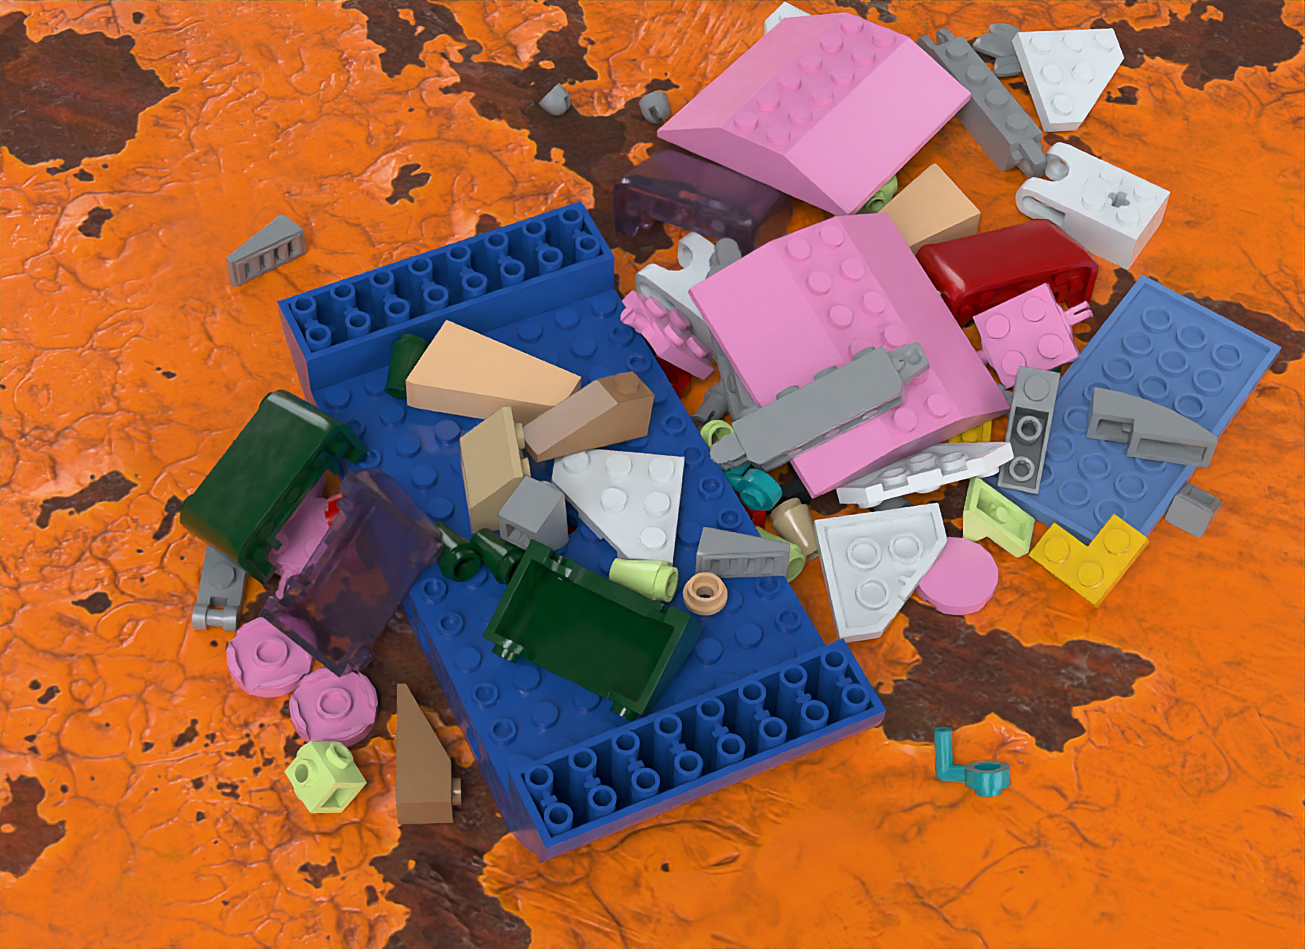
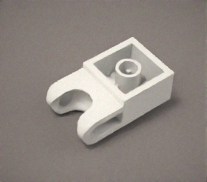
M1062 142L1054 144L1045 154L1047 165L1044 168L1046 176L1052 182L1036 177L1027 179L1016 193L1015 200L1018 209L1032 219L1052 220L1091 253L1128 270L1161 224L1170 191L1069 144Z
M690 232L678 241L677 257L679 264L684 269L679 271L667 270L654 263L648 264L635 275V286L637 292L649 298L653 295L667 309L672 310L676 308L681 311L691 324L688 327L690 333L705 344L707 349L710 350L709 352L712 353V359L717 362L708 326L688 294L690 288L706 279L707 273L711 268L709 266V259L712 253L714 254L715 245L700 234Z

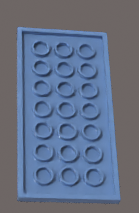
M1141 275L1080 353L1081 357L1071 364L1059 380L1038 495L998 488L999 472L982 478V481L1034 519L1048 527H1051L1055 522L1087 547L1113 514L1148 538L1169 509L1175 495L1187 484L1198 469V466L1127 457V443L1086 438L1087 412L1094 387L1123 392L1169 408L1201 425L1217 436L1218 441L1278 358L1282 347L1162 284Z

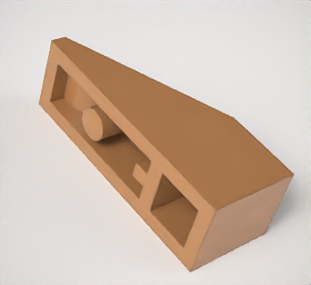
M633 371L596 379L523 426L525 449L537 463L647 436L655 395Z
M397 684L396 809L398 825L453 823V806L462 805L461 778H452L451 760L407 684Z

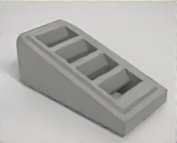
M283 214L275 218L226 258L230 284L236 288L303 255L306 252L303 229Z
M703 527L696 555L695 574L709 572L717 575L719 578L786 576L790 543Z

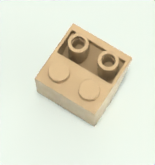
M511 406L500 408L460 438L461 469L471 533H476L482 528H488L490 531L500 530L497 514L526 475L531 477L528 458H523L522 449L525 448L522 423H514Z

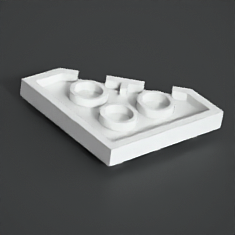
M1113 28L1017 32L1012 40L1044 132L1077 130L1124 59Z
M1010 442L938 443L838 487L836 491L840 504H858L859 508H870L881 504L883 500L913 492H931L940 488L943 484L974 476L975 478L992 476L999 472V466L1013 459L1014 455Z
M590 449L555 458L552 484L564 493L565 499L579 512V518L600 540L604 538L617 551L618 558L624 560L668 561L669 565L673 567L685 457Z
M938 503L814 520L813 531L837 640L844 639L847 643L880 638L947 544V537Z

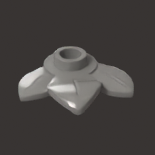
M991 24L989 26L990 33L983 34L977 38L972 48L975 51L996 58L994 75L997 77L1023 73L1012 43L1017 32L1021 31L1009 24Z

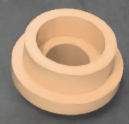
M701 572L695 574L685 584L683 601L686 607L693 613L712 615L722 610L727 602V588L717 575ZM703 594H706V595H709V596H711V597H710V598H702V597H699V596H700V595H703Z

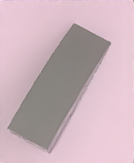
M1094 387L1087 412L1086 438L1127 443V457L1209 468L1217 446V436L1198 423L1152 401L1123 392Z

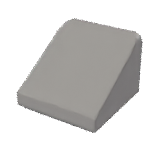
M1187 483L1175 495L1166 513L1165 520L1200 538L1204 535L1224 502L1222 499L1195 485Z

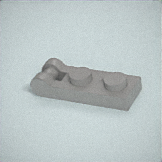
M208 545L197 602L193 608L192 626L196 630H208L209 626L223 627L224 631L236 632L240 625L248 574ZM212 606L224 607V610L212 609Z

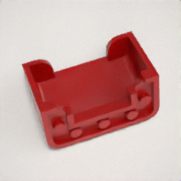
M1033 219L1026 223L937 244H927L921 247L915 255L936 290L941 292V298L961 329L966 323L973 320V316L1044 283L1049 284L1056 302L1060 304L1064 301L1068 309L1084 301L1090 304L1098 274V264L1090 251L1049 219Z

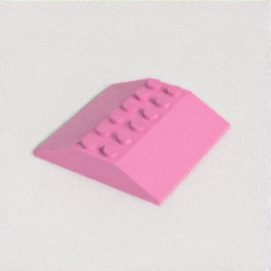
M847 12L788 17L781 20L658 129L657 137L834 215H854L971 99V93L911 38L892 29L882 27Z
M887 212L835 216L772 240L693 286L688 291L689 296L755 405H761V407L776 401V395L788 387L798 385L801 388L815 381L814 376L823 369L831 366H836L839 369L852 362V357L865 348L875 347V349L884 346L888 352L918 342L922 347L930 368L905 385L907 393L903 404L790 461L812 499L1009 412L1010 404Z

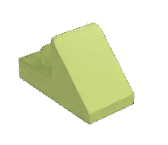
M971 478L963 510V538L976 542L989 537L1016 558L1029 553L1035 519L980 478Z

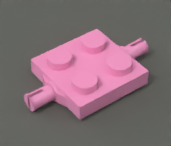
M1044 283L973 316L981 335L983 348L976 353L984 365L989 363L996 370L1001 383L1005 385V390H1010L1014 387L1015 376L1019 366L1052 371L1080 358L1081 356L1073 341L1071 325L1093 317L1092 310L1088 309L1090 306L1087 301H1084L1065 311L1056 302L1049 284Z
M634 290L622 300L626 307L621 313L622 323L633 327L636 332L642 334L658 357L702 380L715 370L710 363L712 353L709 352L710 350L707 349L699 338L690 333L688 327L691 324L681 311L676 308L669 310L655 296L651 295L647 298Z
M323 475L275 538L283 545L278 551L271 548L269 561L277 568L274 573L281 576L278 590L276 591V596L281 600L284 599L285 592L286 601L293 600L298 580L316 579L334 583L340 561L339 548L341 546L336 532L329 527L325 518L324 510L328 506V499L322 497L325 484L327 483V478Z

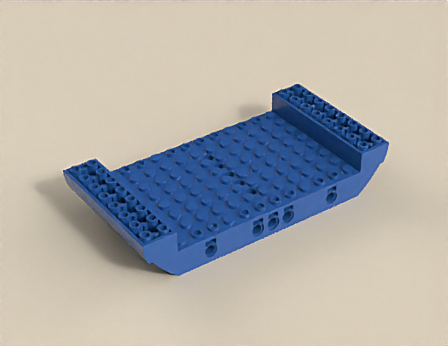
M582 201L277 301L285 339L292 355L305 400L346 424L368 447V450L356 466L347 460L338 462L337 465L341 469L338 471L337 476L344 490L350 491L359 503L382 569L509 831L522 845L538 856L540 863L880 725L886 713L885 707L845 640L840 639L825 645L785 576L720 578L727 588V602L722 610L712 615L693 613L684 604L683 589L696 572V555L703 527L761 537L720 466L717 463L714 464L713 460L710 459V449L644 338L633 327L622 323L621 313L625 306L614 289L615 256ZM448 320L581 376V389L596 379L633 371L655 395L647 436L595 448L685 457L673 567L678 569L679 579L672 600L670 602L661 601V603L665 604L668 608L672 605L692 615L704 628L695 646L648 716L642 717L638 715L636 720L631 722L610 711L613 702L520 656L516 664L491 652L495 644L482 636L508 585L499 584L484 564L480 565L479 570L472 578L464 582H455L452 579L445 578L438 567L429 544L424 539L425 530L436 521L445 522L450 529L468 541H471L475 534L471 533L461 469L460 438L485 419L414 408L407 405V399L394 398L384 391L388 376L391 344L397 341L401 334L416 335L430 344L445 321ZM522 449L523 458H528L531 478L540 482L548 481L552 483L555 458L536 463L526 449ZM565 499L567 524L573 525L576 531L568 535L569 541L564 547L552 553H556L566 559L569 558L582 567L609 579L612 563L618 558L617 551L604 538L600 540L579 518V512ZM500 530L492 531L494 534L500 536ZM703 594L699 597L710 598L711 596Z

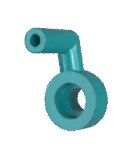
M751 462L739 468L735 467L733 471H723L733 490L740 493L742 502L752 510L769 511L782 496L781 487L767 473L759 469H749L742 476Z
M949 727L934 729L936 776L940 781L965 783L968 788L975 790L976 795L984 797L998 796L1002 794V789L1011 785L1010 765L1008 763L986 760L972 762L967 765L953 764L952 729Z

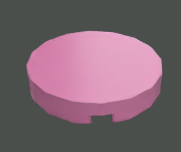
M947 537V544L944 550L918 584L916 591L925 603L928 600L936 606L935 610L944 614L966 615L978 612L993 597L996 591L998 567L992 555L980 544L966 538Z
M276 615L258 617L243 624L236 631L237 636L231 643L229 642L226 650L228 671L235 684L248 694L263 698L284 696L298 688L297 684L304 676L312 672L315 664L313 641L306 629L298 623L295 625L292 622H288L287 618Z
M330 666L319 668L304 676L297 684L298 688L294 692L293 697L291 695L289 707L292 726L300 738L307 743L310 741L341 742L346 748L351 747L363 740L374 728L379 713L374 686L365 675L360 672L356 674L348 671L347 667Z

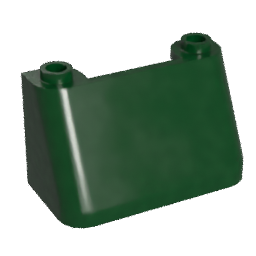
M279 389L275 392H270L262 399L257 412L199 487L183 501L180 507V523L195 537L259 583L265 585L277 569L269 561L271 548L278 551L283 545L275 538L326 470L336 475L341 469L337 463L343 460L350 461L356 466L368 450V447L346 424L287 390Z
M531 539L482 636L495 644L491 652L516 664L520 656L613 702L610 711L631 722L635 721L638 715L642 717L648 716L695 646L704 626L692 615L672 605L668 608L665 604L657 600L653 601L594 573L569 558L566 559L556 553L553 554L552 548Z

